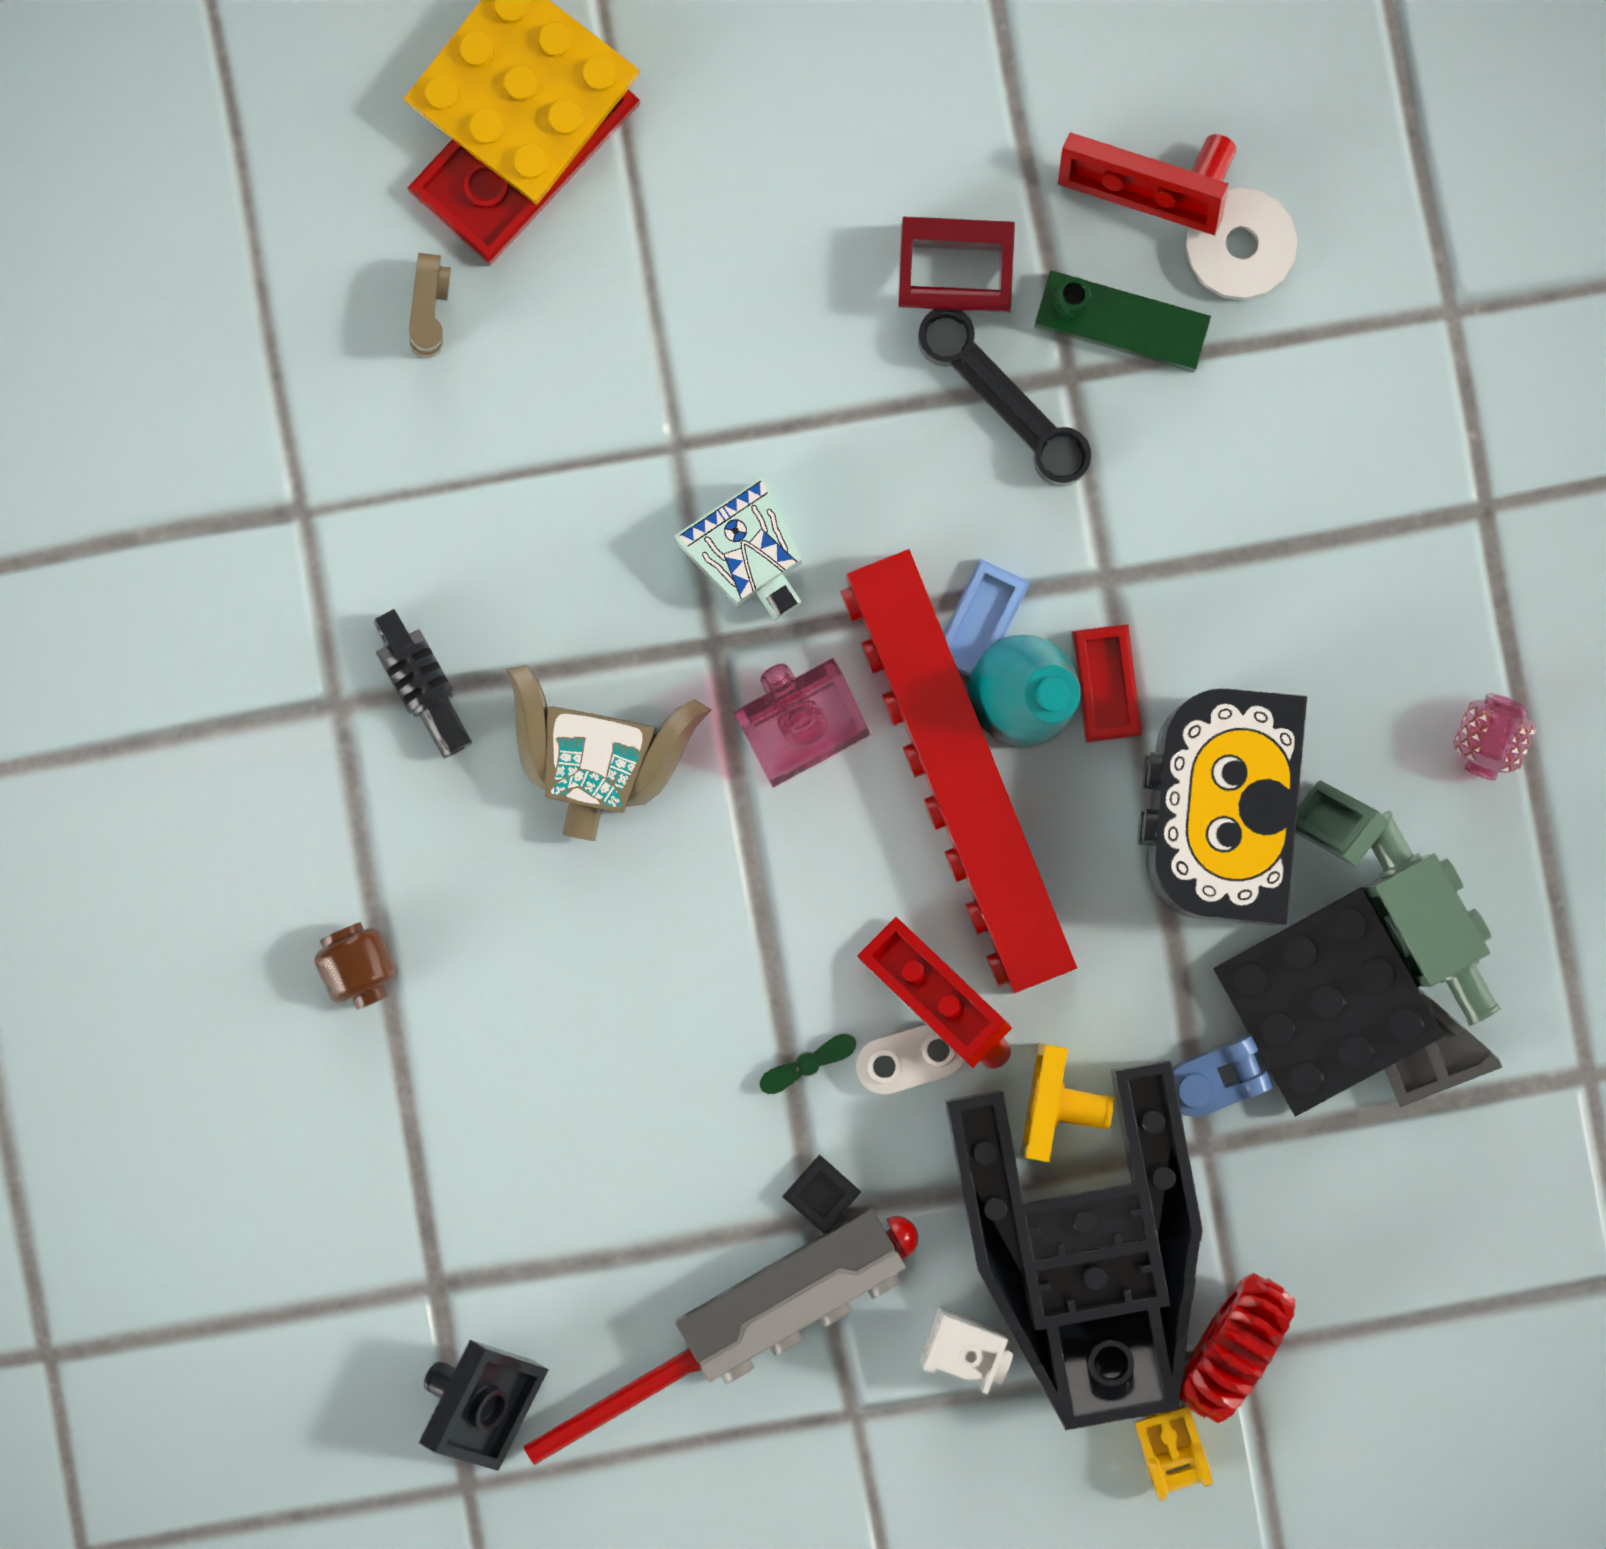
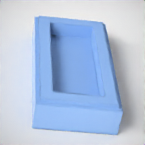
M981 558L944 631L945 639L959 673L970 678L973 668L976 667L984 652L993 643L1004 638L1030 582Z

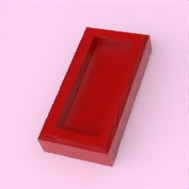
M1128 624L1072 631L1076 672L1081 691L1080 704L1085 743L1142 736Z

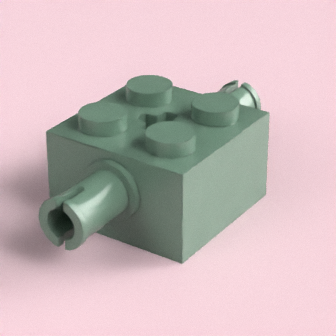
M1387 811L1382 815L1390 823L1371 846L1384 871L1379 874L1380 878L1363 888L1418 987H1432L1439 982H1446L1467 1018L1468 1025L1472 1026L1501 1009L1476 967L1480 963V959L1491 954L1485 941L1491 938L1490 931L1475 908L1467 911L1457 893V891L1463 889V884L1451 862L1447 858L1440 862L1435 853L1423 856L1419 853L1413 854L1392 817L1393 814L1391 811Z

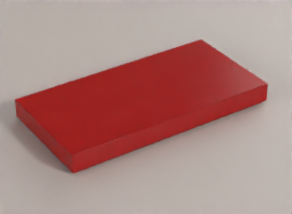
M629 89L538 205L454 140H451L407 189L491 266L641 104L640 99Z

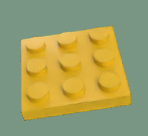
M481 0L403 99L412 109L538 205L639 77L640 70L550 0Z

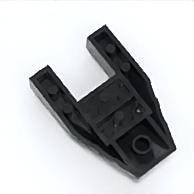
M1170 1060L1110 1070L1131 1183L1032 1202H1023L1003 1091L997 1090L945 1100L977 1270L1065 1430L1178 1410L1188 1342L1187 1333L1191 1304L1194 1298L1195 1275L1203 1228L1172 1061Z

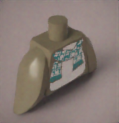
M527 665L506 668L514 692L516 736L521 765L530 781L545 790V798L569 802L563 829V835L596 841L602 809L624 813L627 807L645 805L656 797L670 780L696 727L712 711L693 699L678 707L664 721L656 733V726L557 706H549L548 708L540 682Z

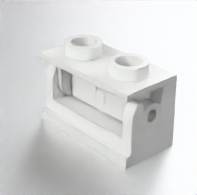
M939 1307L919 1360L923 1370L933 1374L935 1369H939L962 1379H978L977 1383L981 1391L988 1394L992 1382L1000 1385L1003 1384L1013 1358V1352H1010V1348L1006 1347L1008 1339L1003 1331Z

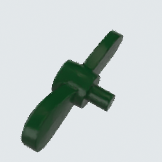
M849 1034L836 1035L816 1051L801 1053L797 1057L796 1062L770 1069L761 1077L760 1089L767 1094L782 1092L801 1076H812L818 1072L820 1066L838 1062L850 1056L856 1049V1039Z

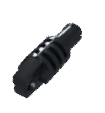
M395 609L375 618L374 625L385 644V647L376 651V654L408 713H412L414 717H421L444 759L470 746L473 742L450 702V699L453 697V688L421 630L418 629L409 634Z

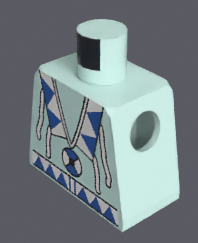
M761 477L674 536L680 549L736 607L757 594L773 620H777L802 602L785 577L786 574L802 564V558L769 484L764 477Z

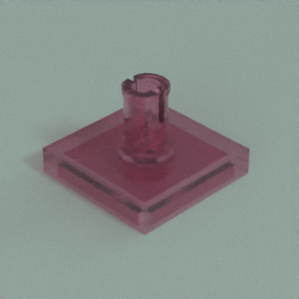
M834 658L796 678L786 664H777L770 667L760 678V682L767 694L733 712L772 788L871 735L843 673Z

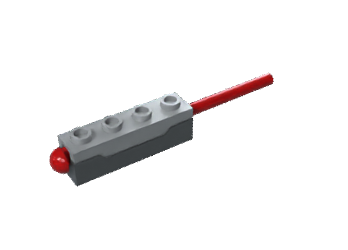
M870 1206L825 1234L820 1235L676 1319L675 1324L689 1346L688 1349L523 1446L526 1454L533 1465H536L692 1372L703 1371L709 1383L721 1376L724 1383L728 1384L755 1368L750 1359L770 1348L774 1356L801 1342L804 1338L799 1330L819 1319L824 1328L852 1312L853 1310L848 1302L867 1291L872 1299L888 1292L901 1283L897 1274L906 1269L902 1259L907 1256L909 1257L918 1245L919 1236L915 1225L905 1217L892 1216L886 1219L891 1229L885 1231L876 1213Z

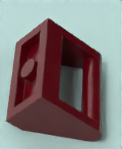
M903 216L900 231L898 307L1010 313L1015 222ZM913 247L1000 251L999 290L911 286Z

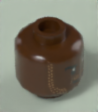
M358 922L320 940L323 948L315 955L314 963L333 1002L343 1004L353 1001L356 1009L359 1010L388 997L384 986L395 979L398 971L379 930L374 928L364 929L361 922Z

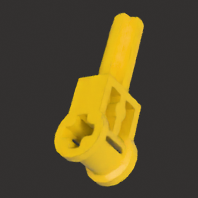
M1188 1405L1178 1407V1410L1147 1415L1143 1419L1133 1421L1158 1501L1166 1500L1169 1492L1201 1483L1204 1487L1213 1485L1208 1462ZM1190 1463V1466L1187 1468H1183L1166 1474L1167 1470Z

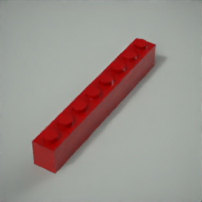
M910 549L847 573L846 581L849 587L840 590L843 602L852 622L862 618L870 638L861 642L863 652L872 673L874 674L879 671L884 673L890 692L882 694V699L893 726L904 723L911 744L902 747L914 778L922 775L926 778L932 796L923 799L934 829L946 828L953 848L944 851L956 883L964 879L968 883L974 900L965 903L977 935L987 931L995 952L987 955L986 959L997 986L1001 987L1008 984L1011 993L1015 994L1078 969Z

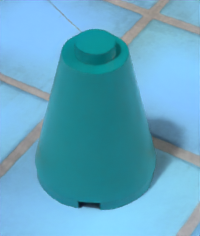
M1014 635L993 643L984 652L976 667L973 668L968 682V696L980 726L999 741L1019 747L1040 745L1059 735L1072 720L1081 697L1077 672L1067 654L1053 642L1033 635Z

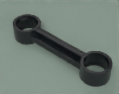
M934 309L930 311L922 320L918 333V346L923 356L937 366H952L1034 451L1035 469L1045 482L1053 486L1064 487L1079 481L1086 473L1091 462V448L1087 439L1075 429L1068 427L1057 428L974 342V326L967 314L961 310ZM941 318H950L962 324L967 332V339L961 352L953 356H941L934 353L926 339V332L930 323ZM1067 437L1077 443L1082 454V462L1078 471L1071 475L1059 476L1044 467L1041 459L1042 452L1048 444L1047 442L1051 439Z

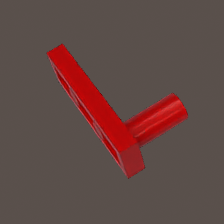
M1070 132L1062 147L1057 185L1215 236L1223 219L1229 183L1223 180L1236 154V146L1231 139L1224 135H1209L1205 139L1191 171Z
M895 917L857 955L889 989L970 1067L974 1068L981 1062L985 1067L995 1069L1003 1066L1009 1060L1011 1048L1004 1036L1012 1029L1010 1024L900 919Z

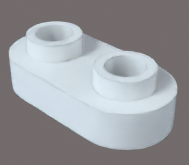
M927 1024L868 1042L857 1056L856 1073L862 1085L869 1091L888 1095L948 1077L959 1070L964 1060L949 1045V1053L944 1060H932L928 1056L927 1047L931 1041L941 1038ZM883 1055L891 1057L895 1063L894 1072L885 1078L877 1076L873 1070L874 1061Z

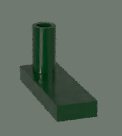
M1050 270L1034 327L1195 372L1211 316Z

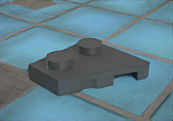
M1423 990L1421 992L1446 1036L1385 1068L1400 1107L1502 1068L1498 1056Z

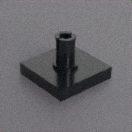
M470 1339L456 1368L444 1362H437L426 1373L424 1388L440 1398V1401L419 1444L434 1453L499 1471L549 1369L532 1359Z

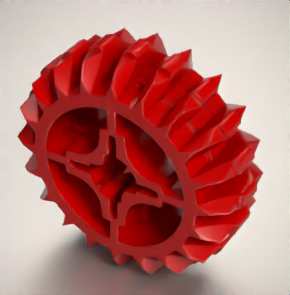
M1252 1273L1244 1277L1243 1280H1240L1235 1289L1231 1290L1224 1303H1221L1184 1366L1180 1400L1187 1404L1191 1411L1203 1418L1207 1417L1216 1423H1220L1233 1416L1236 1409L1241 1407L1248 1394H1251L1254 1386L1262 1378L1265 1369L1273 1360L1278 1347L1282 1344V1339L1290 1328L1289 1323L1294 1317L1295 1298L1284 1291L1285 1288L1269 1278L1264 1279Z

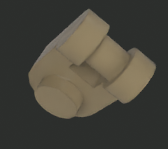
M418 253L409 340L413 353L418 357L432 358L441 351L443 345V329L440 322L435 318L437 300H448L451 267L440 266L441 255Z

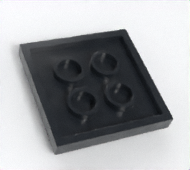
M1363 887L1213 968L1249 1035L1252 1034L1260 1055L1295 1117L1446 1036Z

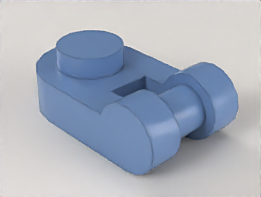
M1252 1034L1235 1038L1185 1059L1174 1066V1078L1180 1110L1183 1115L1191 1117L1208 1115L1241 1100L1258 1096L1273 1088L1274 1085L1268 1071H1261L1254 1053L1258 1051ZM1228 1063H1233L1240 1079L1224 1085L1218 1068Z

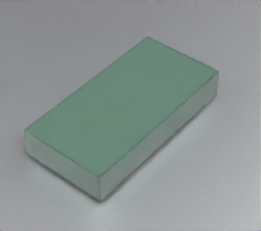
M1319 780L1298 806L1296 833L1356 867L1390 821L1374 808Z

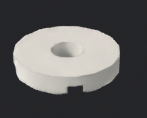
M1238 187L1227 191L1223 219L1215 236L1190 227L1187 228L1185 252L1188 263H1190L1191 269L1196 274L1195 277L1204 288L1221 298L1245 301L1264 295L1283 282L1295 262L1298 238L1292 217L1278 200L1261 190ZM1235 230L1249 232L1256 241L1255 254L1246 259L1232 256L1225 244L1229 233Z

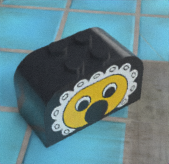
M1211 689L1191 697L1177 707L1164 721L1157 737L1155 752H1150V755L1145 756L1142 787L1143 789H1152L1150 809L1140 812L1137 843L1138 845H1147L1146 873L1149 883L1156 896L1169 909L1183 916L1197 919L1271 926L1287 924L1307 696L1237 689Z

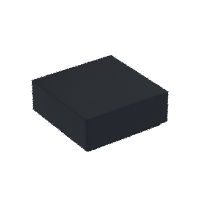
M819 1154L782 1197L825 1234L862 1191Z

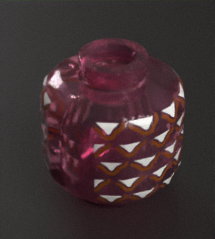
M1487 693L1485 699L1470 702L1466 707L1453 741L1454 750L1467 760L1464 769L1488 780H1496L1499 772L1515 773L1519 771L1536 732L1535 723L1527 716L1529 708L1516 700L1494 693Z

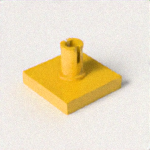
M1041 1043L1038 1045L1020 1152L1025 1158L1049 1162L1054 1130L1059 1122L1108 1130L1110 1128L1114 1097L1064 1088L1063 1076L1068 1048Z

